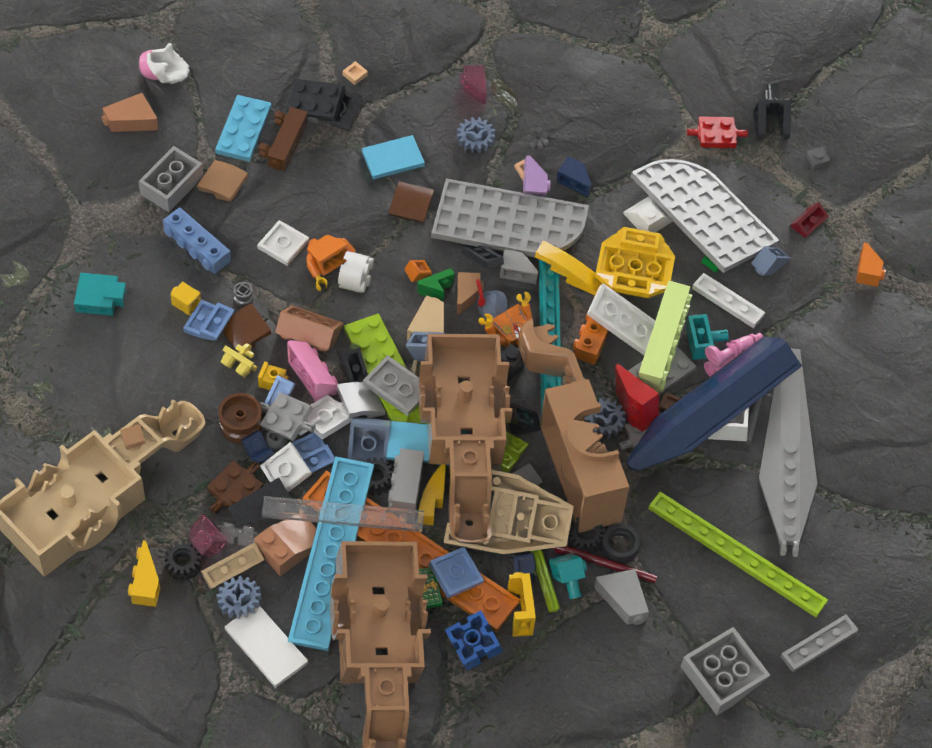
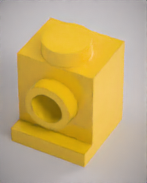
M264 362L258 376V386L271 390L277 375L289 380L287 370L268 365V362Z

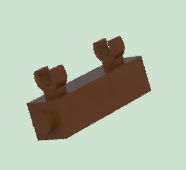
M290 107L287 115L281 111H276L274 123L282 125L272 147L261 143L258 148L260 150L259 156L268 157V166L275 170H286L308 124V112Z

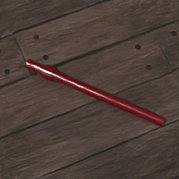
M569 546L550 548L556 550V553L562 555L563 553H572L581 557V559L619 572L635 569ZM635 569L638 578L652 583L656 582V575Z

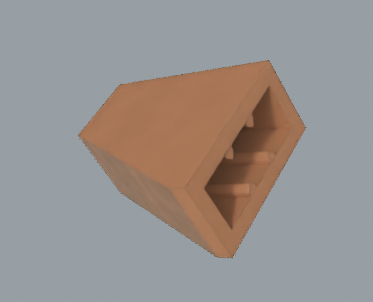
M143 93L102 108V121L105 126L110 128L111 132L158 130L157 117Z

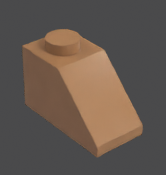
M458 272L457 314L463 313L477 301L479 291L476 279H479L484 292V281L480 280V273Z

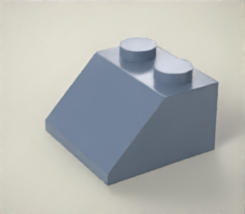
M353 417L350 426L348 459L367 462L368 458L373 461V457H377V461L383 458L384 463L387 460L386 455L391 421Z

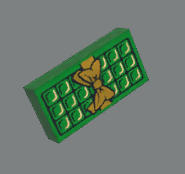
M430 568L419 569V574L427 575L423 590V598L427 600L426 609L442 606L438 582Z

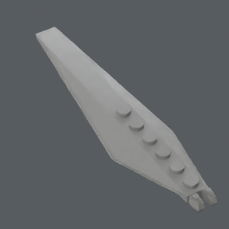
M791 348L802 365L800 349ZM803 367L774 387L759 473V483L778 537L781 556H785L787 552L786 545H792V556L798 557L800 539L817 487Z

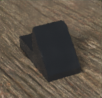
M515 403L510 404V408H512V417L509 423L511 434L541 430L536 412Z

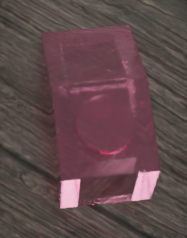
M484 65L463 66V73L459 74L460 83H463V90L481 104H486L487 90Z
M201 513L190 527V542L201 555L216 556L227 543L224 536L204 513Z

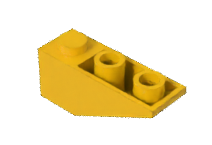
M143 540L142 547H138L136 559H138V564L133 567L132 577L134 581L133 584H129L128 596H131L132 604L156 607L160 584L147 542Z

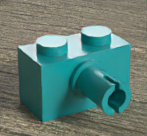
M707 314L688 316L685 329L693 360L706 359L705 348L714 346L713 342L728 341L727 329L710 330Z
M572 553L550 558L549 564L553 579L566 583L569 599L581 597L578 579L585 578L587 567L584 559L582 560L581 557Z

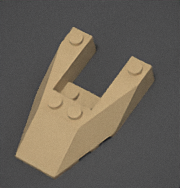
M491 470V492L494 493L490 513L491 538L478 544L460 543L451 537L449 523H447L444 544L498 554L567 546L574 506L519 475Z

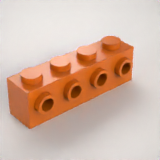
M586 315V325L582 324L579 331L581 336L579 339H575L572 349L575 350L576 359L595 365L610 331Z

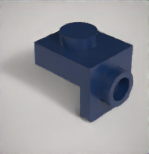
M533 553L513 557L514 573H530L531 581L537 578L535 555Z

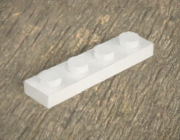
M705 273L693 284V290L752 328L764 317V311Z

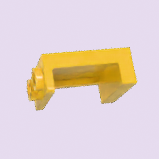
M517 572L509 575L507 591L520 597L521 611L514 612L512 635L513 637L533 635L536 620L530 573Z

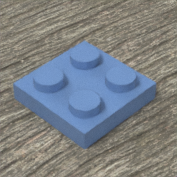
M465 547L433 559L428 564L447 598L476 587L484 581Z

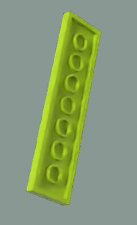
M379 313L344 325V331L350 343L356 344L361 349L368 375L387 355L406 368ZM378 396L390 421L427 424L420 422L419 405L407 416Z

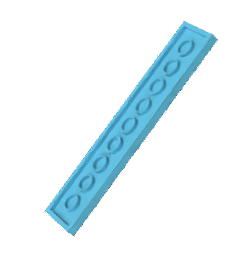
M335 456L288 637V642H292L294 645L329 651L332 639L330 598L332 581L336 574V556L341 541H356L374 464Z

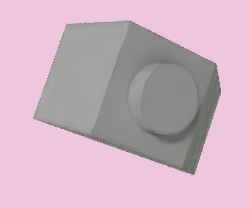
M504 250V264L501 265L500 278L536 284L538 270L524 253L517 252L516 250Z

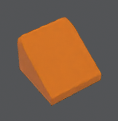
M410 260L404 268L411 282H416L432 275L425 260Z

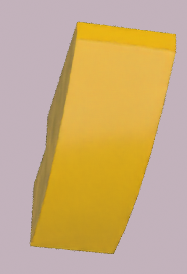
M441 464L427 483L420 501L418 524L434 525L435 508H443L446 464Z

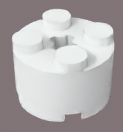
M347 251L343 258L347 261L344 265L341 264L339 272V288L364 293L366 286L369 287L371 276L369 275V270L373 268L374 258Z

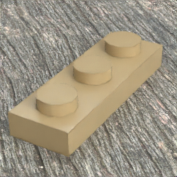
M254 542L202 570L201 573L209 588L212 589L264 561V558Z

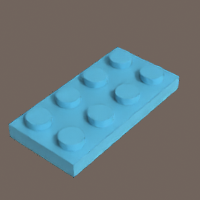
M237 95L216 146L215 153L250 162L270 113L271 102Z

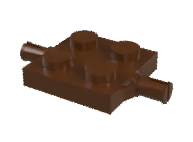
M233 460L207 486V491L217 500L209 509L216 514L222 506L228 508L263 487V483L253 475L260 468V465L257 462H253L246 469Z

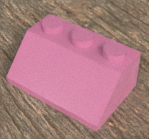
M288 341V363L316 402L326 395L330 397L337 395L338 382L334 376L329 374L326 363L320 361L317 350L311 348L308 342Z

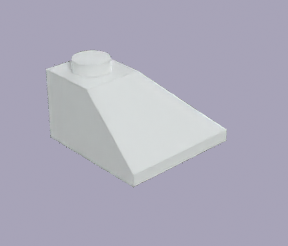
M649 196L623 212L638 230L655 233L673 222Z

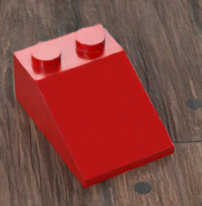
M617 364L615 365L616 395L623 411L626 413L628 422L631 426L643 432L650 426L654 418L659 415V393Z

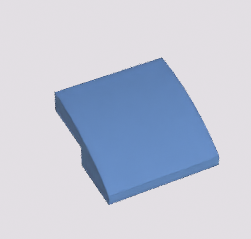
M201 299L183 327V331L199 338L217 340L235 310L220 303L213 305Z
M314 432L292 442L311 473L334 463L335 457L330 448Z

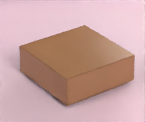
M139 424L120 430L126 450L145 444Z

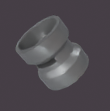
M239 282L234 287V301L237 306L244 308L253 303V289L247 282Z

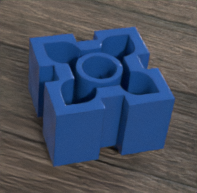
M481 610L467 617L469 622L461 626L460 622L445 629L467 671L481 664L480 658L485 655L490 659L503 652ZM473 638L477 639L475 643L472 642Z

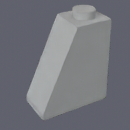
M635 569L596 577L595 589L627 625H639L647 621L649 611Z

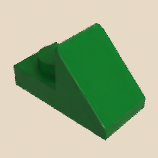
M450 268L417 281L418 294L422 296L427 295L432 298L435 297L440 301H444V290L442 288L445 289L454 284L453 270Z

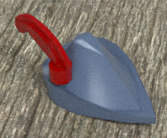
M476 279L479 291L477 310L480 315L486 320L484 314H491L495 318L507 310L505 294L496 290L483 293L479 279Z

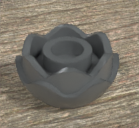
M267 431L263 437L268 448L273 451L281 450L288 442L287 438L271 431Z

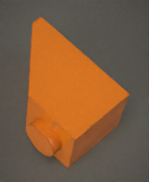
M864 242L860 253L856 282L878 287L879 281L883 280L885 276V270L882 269L883 261L871 246Z

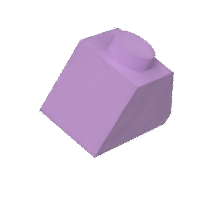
M526 156L524 160L523 193L545 197L547 191H550V181L547 180L548 175L531 156Z

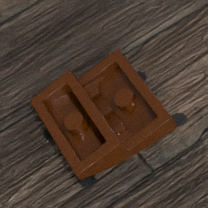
M399 182L390 206L389 215L425 223L434 190Z
M252 303L234 313L222 331L237 353H239L236 350L238 344L243 347L248 343L252 349L255 347V342L271 335V329Z

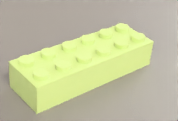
M669 280L638 375L641 381L658 393L664 391L666 379L670 372L676 346H678L692 295L689 294L690 286Z

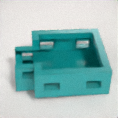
M80 273L74 300L75 312L113 316L114 306L124 307V296L127 292L126 283L119 282L118 276Z

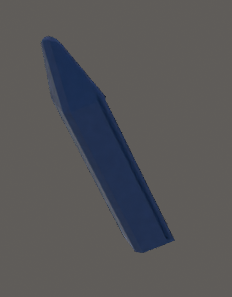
M761 338L654 418L628 457V468L633 471H640L693 451L694 448L801 368V363L787 342L782 338Z

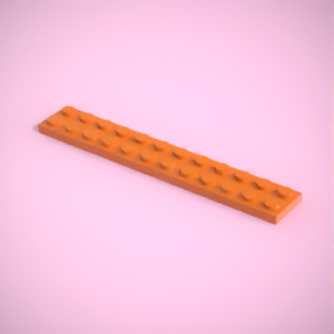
M327 470L302 498L303 503L321 514L331 475ZM366 498L357 534L358 540L371 542H417L419 569L430 568L428 564L431 560L450 553L369 498ZM481 574L484 579L482 584L450 598H447L438 583L441 596L470 615L481 610L491 629L495 632L500 629L520 603L518 597Z

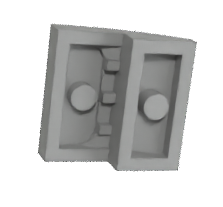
M363 382L337 385L336 390L349 418L365 415L366 418H374L385 415L386 412L378 395L364 386Z

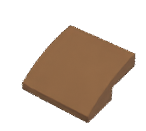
M214 160L198 183L197 188L199 191L214 194L216 199L231 202L249 174L231 164Z

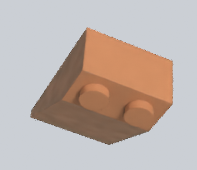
M300 513L270 526L256 536L254 542L263 558L281 577L310 555L317 528Z

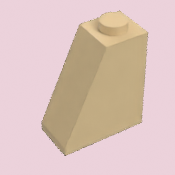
M426 295L407 330V340L410 339L413 332L444 333V302L438 298Z

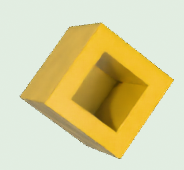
M183 281L171 291L172 305L189 316L201 301V293Z

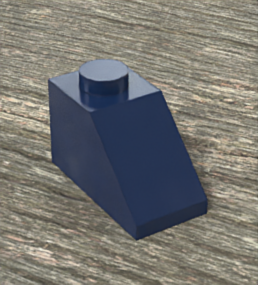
M568 156L558 170L556 182L589 197L591 181L585 165L579 160Z

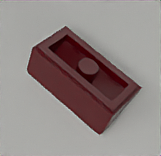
M817 202L809 206L790 226L806 238L829 215L822 205Z

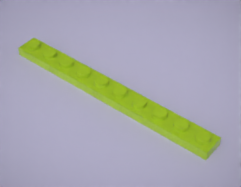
M659 492L649 505V510L817 618L827 604L828 599L662 492Z

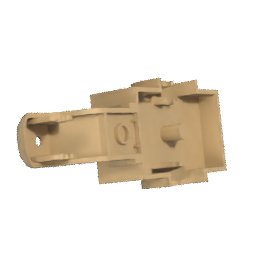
M171 400V405L167 409L165 407L161 408L159 416L142 414L124 426L122 429L140 425L145 439V444L126 450L120 430L114 435L109 433L104 438L94 430L68 450L61 445L59 447L61 459L57 467L44 463V467L40 472L34 471L27 489L18 478L15 479L16 488L0 500L1 532L44 577L78 551H84L97 545L110 534L122 517L145 500L143 482L139 476L141 463L162 447L179 452L200 435L205 426V419L203 414L193 404L187 401H179L177 403L175 400ZM173 431H177L176 436L172 434ZM100 473L108 478L103 483L96 477ZM52 509L58 515L54 520L47 515Z

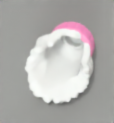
M168 43L164 49L146 51L139 58L141 74L147 79L159 80L161 83L174 84L181 82L187 78L190 71L188 69L189 65L173 50L171 43Z

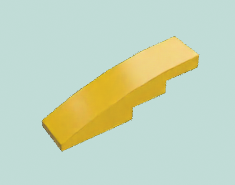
M545 241L541 243L536 251L535 258L551 264L550 270L567 277L566 283L595 296L599 286L603 284L595 277L596 273L579 260Z

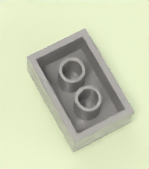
M173 146L139 180L140 195L170 212L202 179L203 165Z
M400 448L399 456H395L394 473H392L388 511H391V514L402 521L415 522L423 474L424 451Z

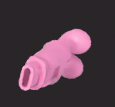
M761 333L756 335L750 334L736 340H731L730 343L727 342L726 344L727 349L722 351L715 346H708L705 348V355L709 360L704 363L706 373L711 377L763 338V335Z

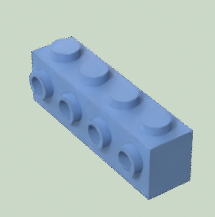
M180 207L163 219L165 234L168 237L174 238L181 248H185L192 258L198 259L206 270L216 274L231 262L230 250Z

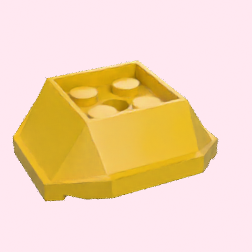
M623 227L616 234L602 242L595 277L615 292L650 298L665 292L668 280L671 281L675 255L664 242L665 240L660 233Z

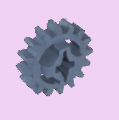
M471 117V121L465 119L464 124L460 123L459 128H457L459 146H465V151L471 149V153L474 150L481 153V149L487 151L488 146L492 147L493 142H495V129H492L493 125H487L488 120L482 122L481 117L478 120Z
M599 398L598 403L601 404L600 413L584 416L585 422L599 425V429H595L593 432L606 435L608 438H610L611 433L617 436L618 431H622L623 425H625L626 413L622 411V405L616 406L617 401L610 403L609 398H607L606 402Z
M239 576L236 581L232 577L230 583L223 582L224 588L219 587L220 594H217L218 606L222 609L223 614L228 612L229 618L236 615L237 619H240L242 614L247 618L248 612L254 614V607H260L259 601L262 600L260 587H257L256 581L250 582L249 577L242 580V577Z

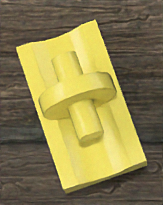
M246 343L243 347L238 344L236 350L239 353L225 345L223 348L225 354L221 360L223 365L231 369L235 361H238L240 364L235 371L244 378L251 370L256 371L258 367L246 358L247 356L251 359L254 357V353L250 352V344Z

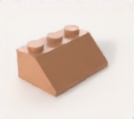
M291 305L280 312L275 333L280 334V337L283 339L291 340L292 338L297 341L308 342L309 345L315 346L316 350L326 352L334 347L344 323Z

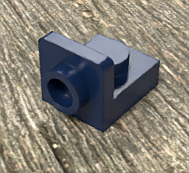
M258 430L241 440L252 461L263 463L270 458V455L274 454L273 450L268 448L261 432Z

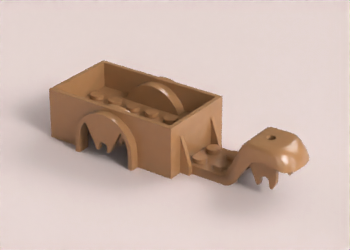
M530 319L523 324L519 331V350L525 367L531 372L563 378L564 385L545 389L540 428L566 500L574 506L572 516L575 523L578 522L576 518L579 517L578 533L592 530L594 526L598 525L604 527L620 523L624 515L629 484L618 458L619 451L607 452L605 444L598 442L603 434L598 435V433L593 432V430L599 429V425L588 423L584 420V416L600 413L601 404L596 400L589 379L585 380L583 378L575 354L567 348L552 345L558 339V335L551 336L548 332L554 330L555 326L547 324L534 327L533 319Z
M427 334L425 361H421L419 415L420 422L427 423L429 464H450V535L454 540L465 544L483 543L491 538V464H502L506 445L505 423H510L512 417L509 395L510 386H507L509 362H501L499 334ZM459 378H467L469 380L458 383ZM461 429H472V434H461ZM466 521H471L473 525L467 526Z
M341 541L336 556V574L332 581L330 598L331 633L333 640H339L341 683L365 684L366 713L362 748H406L409 724L408 683H417L425 667L423 640H427L431 634V629H426L428 611H426L427 600L423 598L427 575L419 574L417 542ZM372 588H383L384 594H373ZM375 648H387L388 655H376Z

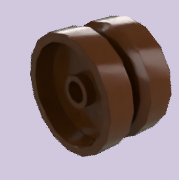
M236 393L222 401L218 411L221 433L227 440L243 444L241 441L243 438L256 430L261 432L262 410L260 403L255 397L245 393Z

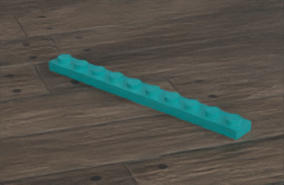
M539 259L540 326L554 325V330L549 331L548 334L551 336L558 335V339L552 345L561 347L559 274L550 270L551 264ZM540 373L541 416L545 389L561 386V377Z

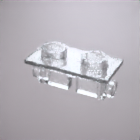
M223 522V526L217 525L221 532H217L216 540H219L221 543L234 544L235 537H238L237 545L247 547L254 543V535H259V533L254 532L255 528L243 526V529L235 528V524Z

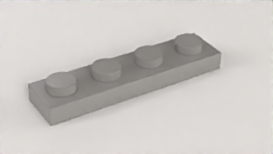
M845 614L783 652L781 658L789 669L795 672L857 634L858 628Z

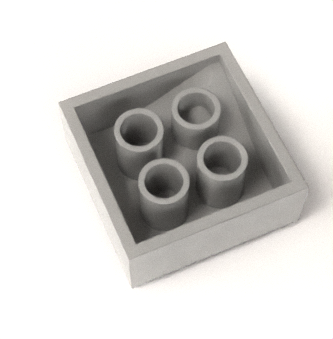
M734 627L684 656L681 663L682 670L716 715L735 705L770 677L768 671Z

